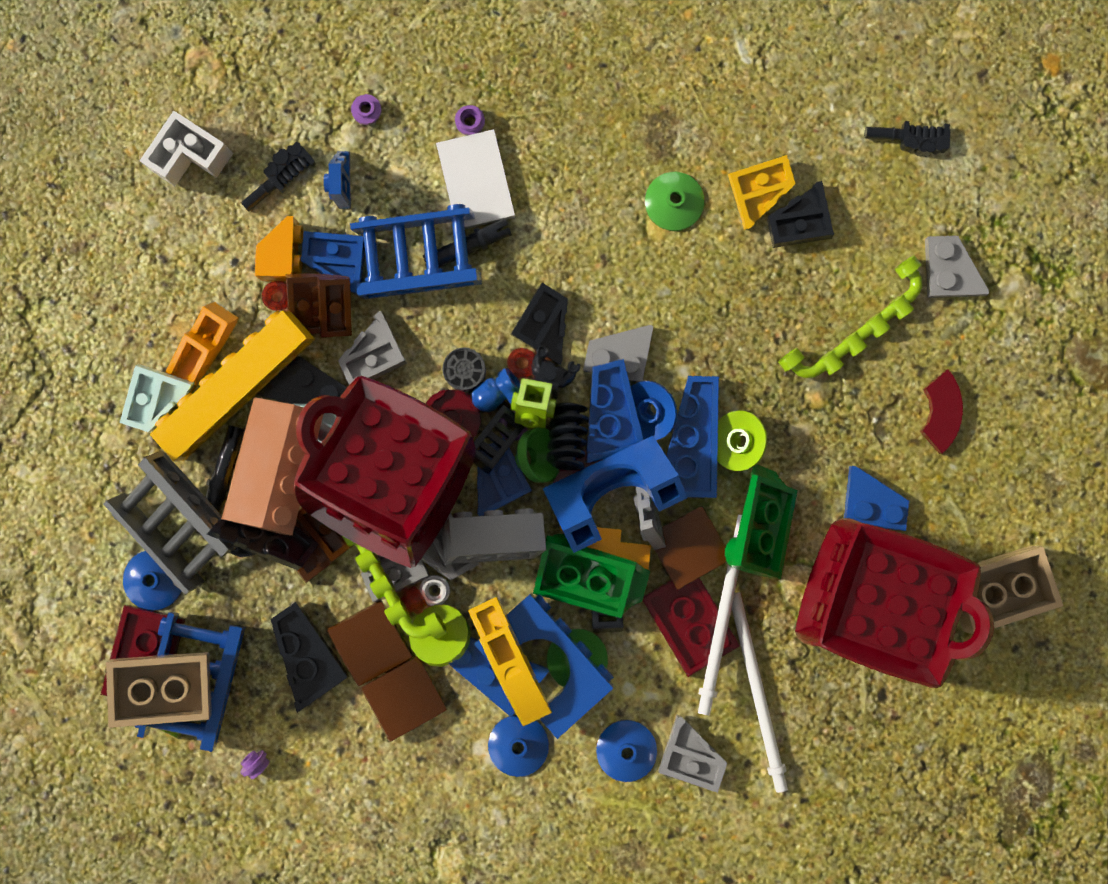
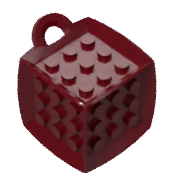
M359 376L346 388L340 397L330 395L319 396L308 402L302 409L297 421L296 435L305 455L294 480V491L299 505L308 514L330 529L369 551L406 567L413 568L416 567L438 535L464 486L475 459L476 448L474 440L467 429L429 405L388 385ZM332 413L337 417L329 433L320 443L314 434L315 423L321 415Z
M842 518L831 524L820 547L805 588L795 633L802 643L822 647L870 669L929 688H939L946 681L956 660L965 661L973 659L987 649L994 634V619L988 606L977 598L981 577V567L978 563L950 550L906 534L864 524L854 519ZM963 611L973 617L975 631L969 640L955 642L953 640L957 624Z

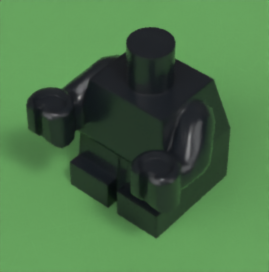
M539 346L531 364L534 375L532 380L551 383V396L557 399L562 388L572 384L576 374L580 371V364L577 363L575 365V362L571 361L568 364V370L560 366L555 367L554 363L544 359L548 356L549 350L547 348L544 350L543 346Z

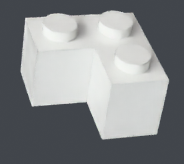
M173 111L140 159V162L150 171L176 186L192 162L217 178L233 153L225 143Z

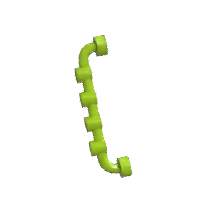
M916 256L909 257L894 269L901 279L908 277L910 280V287L904 294L894 299L885 309L870 318L861 328L846 337L841 344L822 356L812 366H804L801 363L805 357L798 348L791 350L778 361L783 370L787 372L791 369L795 374L803 378H815L825 371L831 375L844 365L840 359L847 353H850L853 357L867 347L864 342L867 337L873 334L875 338H878L891 328L887 323L891 318L896 315L900 320L911 313L914 308L910 303L918 297L923 286L922 277L918 271L922 264Z
M342 536L349 547L354 544L357 546L360 555L356 556L355 560L364 573L370 570L375 581L369 584L370 588L378 599L385 597L390 607L385 609L384 612L393 626L399 623L406 634L413 638H426L433 635L435 639H438L448 633L444 622L435 611L424 618L425 625H415L410 618L406 606L397 595L391 579L383 570L377 554Z

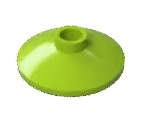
M740 410L732 411L722 416L718 420L717 461L723 467L732 471H745L757 465L767 448V433L761 420L750 412ZM745 436L746 444L743 447L741 445V439Z

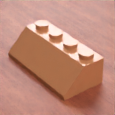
M261 398L253 399L222 515L223 520L279 534L293 535L300 508L294 491V480L305 455L297 440L296 426L298 417L304 407ZM323 415L317 419L314 426L316 438H318Z

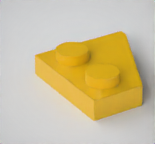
M787 155L728 174L744 230L751 228L766 211H769L795 185Z

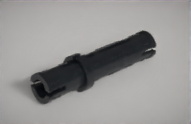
M505 218L485 228L480 229L477 227L473 229L474 233L466 236L467 253L471 254L481 248L484 251L489 249L488 245L512 236L509 227L497 232V230L508 226ZM454 242L437 249L439 268L456 260Z
M232 425L227 427L228 429L211 480L208 479L206 483L208 489L205 497L219 513L226 492H229L230 489L229 483L245 433L244 429Z

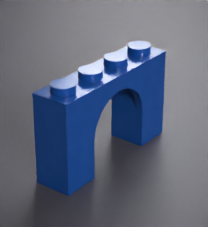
M654 436L646 438L543 488L573 553L602 540L591 513L595 503L611 490L624 486L640 487L649 494L659 512L687 499L678 473Z
M531 592L506 616L520 645L533 639L549 640L558 645L568 658L570 664L568 682L560 692L548 701L552 713L540 718L544 725L558 739L613 689L611 680L614 677L603 664H600L598 667L589 658L593 653L581 640L576 643L569 635L572 629L561 617L556 620L548 612L552 607L543 596L538 594L535 597ZM478 640L474 645L488 660L484 652V649L480 641Z

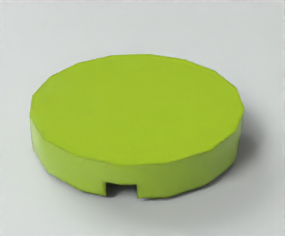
M434 605L418 614L413 623L417 626L425 625L424 618L435 611L444 622L448 633L438 639L431 635L426 638H413L409 636L411 649L421 661L431 666L443 667L464 655L470 643L471 631L467 620L459 610L449 605Z

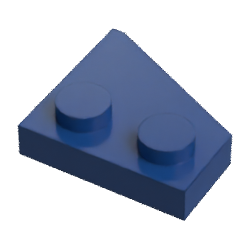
M337 151L328 164L329 174H324V190L329 192L330 200H333L339 209H351L350 151Z
M849 466L844 518L854 519L864 524L885 529L906 531L909 500L857 466Z

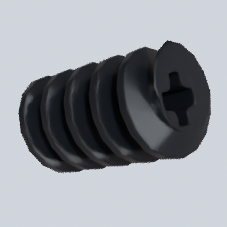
M576 403L556 404L554 417L550 420L552 429L549 430V438L551 440L548 442L547 447L550 452L547 453L546 457L551 466L560 470L584 469L585 464L576 461V459L584 458L586 455L583 450L577 449V447H584L587 444L585 439L578 437L588 433V429L580 426L587 424L589 421L587 416L581 414L587 411V407Z

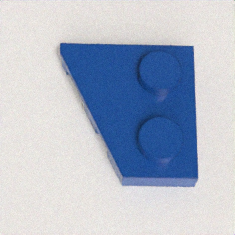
M304 231L301 261L320 274L349 276L350 292L357 295L356 283L362 282L365 249L364 236Z
M494 443L489 444L496 451L500 450ZM510 448L490 474L477 467L478 516H484V512L496 510L532 491L521 469L518 468ZM481 449L478 450L480 453H482V454H483L484 456H486L488 459H490V460L493 459V458H491L488 454H486L484 451H482Z

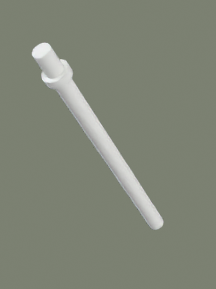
M742 515L737 517L734 537L738 535ZM729 565L727 566L703 688H699L698 693L701 695L698 713L710 716L713 698H717L718 694L715 688L739 569L732 568Z
M735 592L732 612L770 765L767 770L768 774L772 775L776 792H784L788 790L784 772L787 770L785 764L781 762L741 593Z

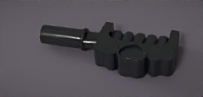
M904 121L901 129L866 126L864 138L901 141L900 148L902 151L915 152L919 157H928L932 153L934 155L945 153L950 148V124L945 123L942 127L939 126L937 128L926 125L923 127L916 125L915 127L910 125V121Z
M299 142L289 145L287 150L280 149L273 155V162H269L268 166L264 169V174L268 180L260 184L254 192L241 202L248 212L268 195H271V192L276 188L281 193L286 191L284 187L288 185V182L293 181V177H298L299 172L302 173L304 168L316 165L311 155Z

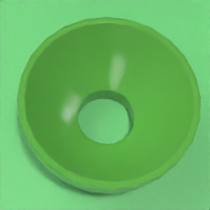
M532 428L523 433L517 445L515 455L518 468L521 469L529 480L537 483L552 481L560 470L551 466L546 460L547 453L550 452L547 448L548 442L551 440L549 438V430L546 428ZM527 450H528V452L530 453V456H531V463H530V465H529L528 459H527Z

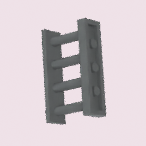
M161 450L144 457L138 464L146 476L128 496L126 493L106 500L103 505L169 576L173 584L186 595L205 582L198 572L216 553L222 557L238 547L206 535L222 515L167 454ZM156 485L164 493L166 499L147 518L137 507V504ZM176 507L187 519V522L168 541L157 527ZM197 530L208 544L188 563L177 550Z

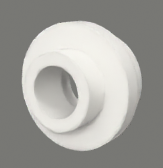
M432 575L423 580L419 588V594L427 605H441L448 599L450 587L443 577ZM430 586H439L440 594L437 596L431 595L429 592Z

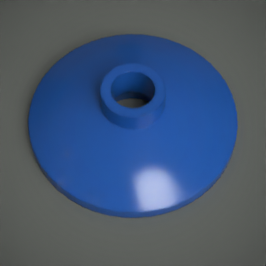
M641 381L632 385L631 391L643 440L654 436L656 440L664 438L672 431L677 419V408L671 393L664 386L653 381ZM651 404L654 405L656 414L651 411Z
M146 551L134 556L125 568L123 574L125 593L132 603L142 609L160 610L173 604L182 592ZM148 575H152L155 579L152 586L146 583Z
M513 715L512 717L508 716L502 719L493 728L488 741V751L492 762L500 771L510 776L522 777L534 773L543 765L549 751V740L545 729L538 721L522 726L517 715ZM516 742H520L524 746V750L520 753H516L512 748Z
M632 720L617 721L609 725L601 733L596 747L597 759L602 770L611 778L622 782L636 781L646 776L653 768L657 758L656 741L649 729L641 723ZM631 748L633 755L630 758H624L622 756L623 749Z

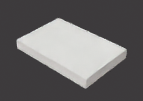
M494 129L436 143L450 204H464L466 208L469 207L474 212L475 219L464 221L465 230L495 223L502 218H505V220L515 218Z

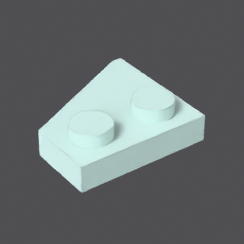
M141 364L135 365L120 423L145 432L153 431L156 428V422L162 416L170 413L178 401L192 390L195 383Z

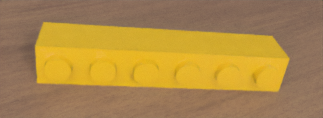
M282 310L281 312L276 311L265 320L266 326L259 333L253 332L243 341L244 347L237 353L233 352L226 356L221 362L222 367L215 374L210 373L199 382L201 387L193 394L189 393L182 397L177 403L179 407L172 414L168 413L156 422L157 428L150 435L173 462L184 461L315 340L292 312Z

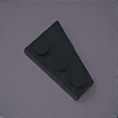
M222 516L206 534L296 570H299L319 545L296 525L293 535H285L223 520Z

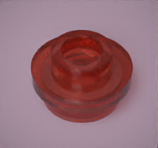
M273 281L264 287L262 301L267 308L272 311H282L287 308L286 284L284 282ZM282 292V299L275 302L273 300L274 293Z
M527 348L515 349L508 357V369L518 378L531 376L533 374L531 364L535 354ZM520 358H525L528 361V366L524 369L517 366V361Z
M415 586L409 589L406 587L402 589L403 597L400 600L406 606L409 614L413 611L417 615L423 613L422 609L427 606V603L420 591Z

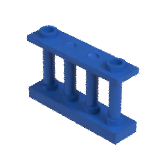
M454 204L448 206L445 211L385 219L365 216L360 217L359 222L350 223L352 231L364 236L368 274L365 282L356 283L357 295L363 299L482 285L481 272L476 268H472V265L468 263L464 221L475 219L474 212L469 207L466 208L464 204ZM452 222L457 266H454V271L442 272L438 264L434 225ZM422 226L427 270H424V275L413 276V273L409 272L405 228ZM393 230L397 273L394 274V279L383 280V276H380L375 232Z
M168 612L167 618L162 617L159 625L158 635L162 636L157 656L174 655L169 654L173 635L220 645L219 648L224 649L221 661L216 660V663L210 662V675H212V679H217L214 692L211 691L212 715L209 720L201 722V724L174 722L135 726V728H139L137 737L144 738L149 735L150 728L196 736L197 740L201 741L200 750L212 752L217 747L246 627L230 625L229 631L224 630L221 633L176 623L179 613Z

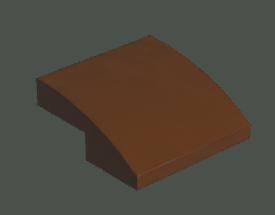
M285 274L287 311L292 312L310 334H320L321 338L352 336L349 276Z
M703 506L662 527L666 547L657 549L655 552L677 590L727 563L725 558L726 545Z
M303 508L298 511L295 525L319 544L305 564L299 570L294 569L302 580L308 583L353 546L349 547L342 535L318 521Z
M382 600L328 628V633L358 687L412 658V652L399 633L397 626H393L387 619L384 612L387 608Z
M417 656L360 687L389 742L447 710L421 660Z

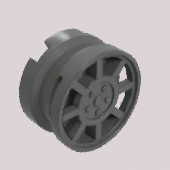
M457 348L451 351L443 362L444 378L455 390L470 392L485 380V363L480 354L473 349Z

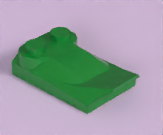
M758 464L752 468L738 535L727 543L725 558L728 565L732 568L759 576L781 579L798 490L786 486L777 472Z
M565 534L547 535L545 539L546 551L541 555L533 594H540L543 597L621 619L629 608L643 601L650 575L649 570L643 568L637 562L589 547L573 553Z

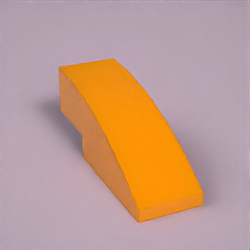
M216 302L203 306L191 331L184 334L165 373L194 382L195 385L189 392L192 393L223 348L239 318Z
M597 527L602 540L587 547L637 562L640 566L649 570L651 545L620 542L622 530Z

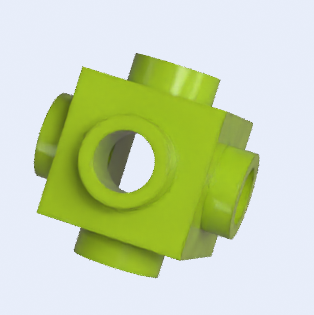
M522 378L519 393L514 392L511 401V410L515 411V423L522 424L527 428L546 427L547 418L554 417L556 400L551 399V383Z

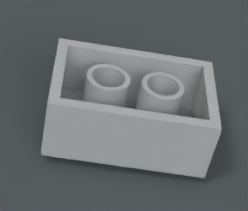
M530 508L515 510V514L503 515L502 510L486 511L484 516L472 517V512L454 513L453 518H449L442 527L444 564L535 559L546 551L543 513H534V510Z

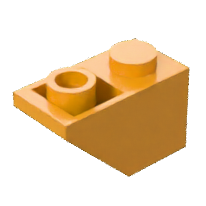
M287 216L256 245L255 276L261 281L286 282L285 274L302 273L303 262L301 261V255H298V246L303 243L304 231L303 226L299 225L294 216Z

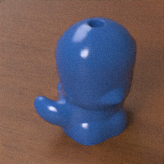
M508 368L499 371L496 379L489 378L473 389L471 393L472 402L478 410L490 413L495 411L506 399H508L511 405L513 393H519L521 383Z

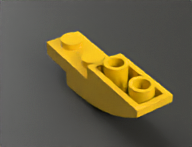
M495 597L468 610L480 636L479 641L522 726H526L551 714L552 711L527 656L524 655L499 598Z

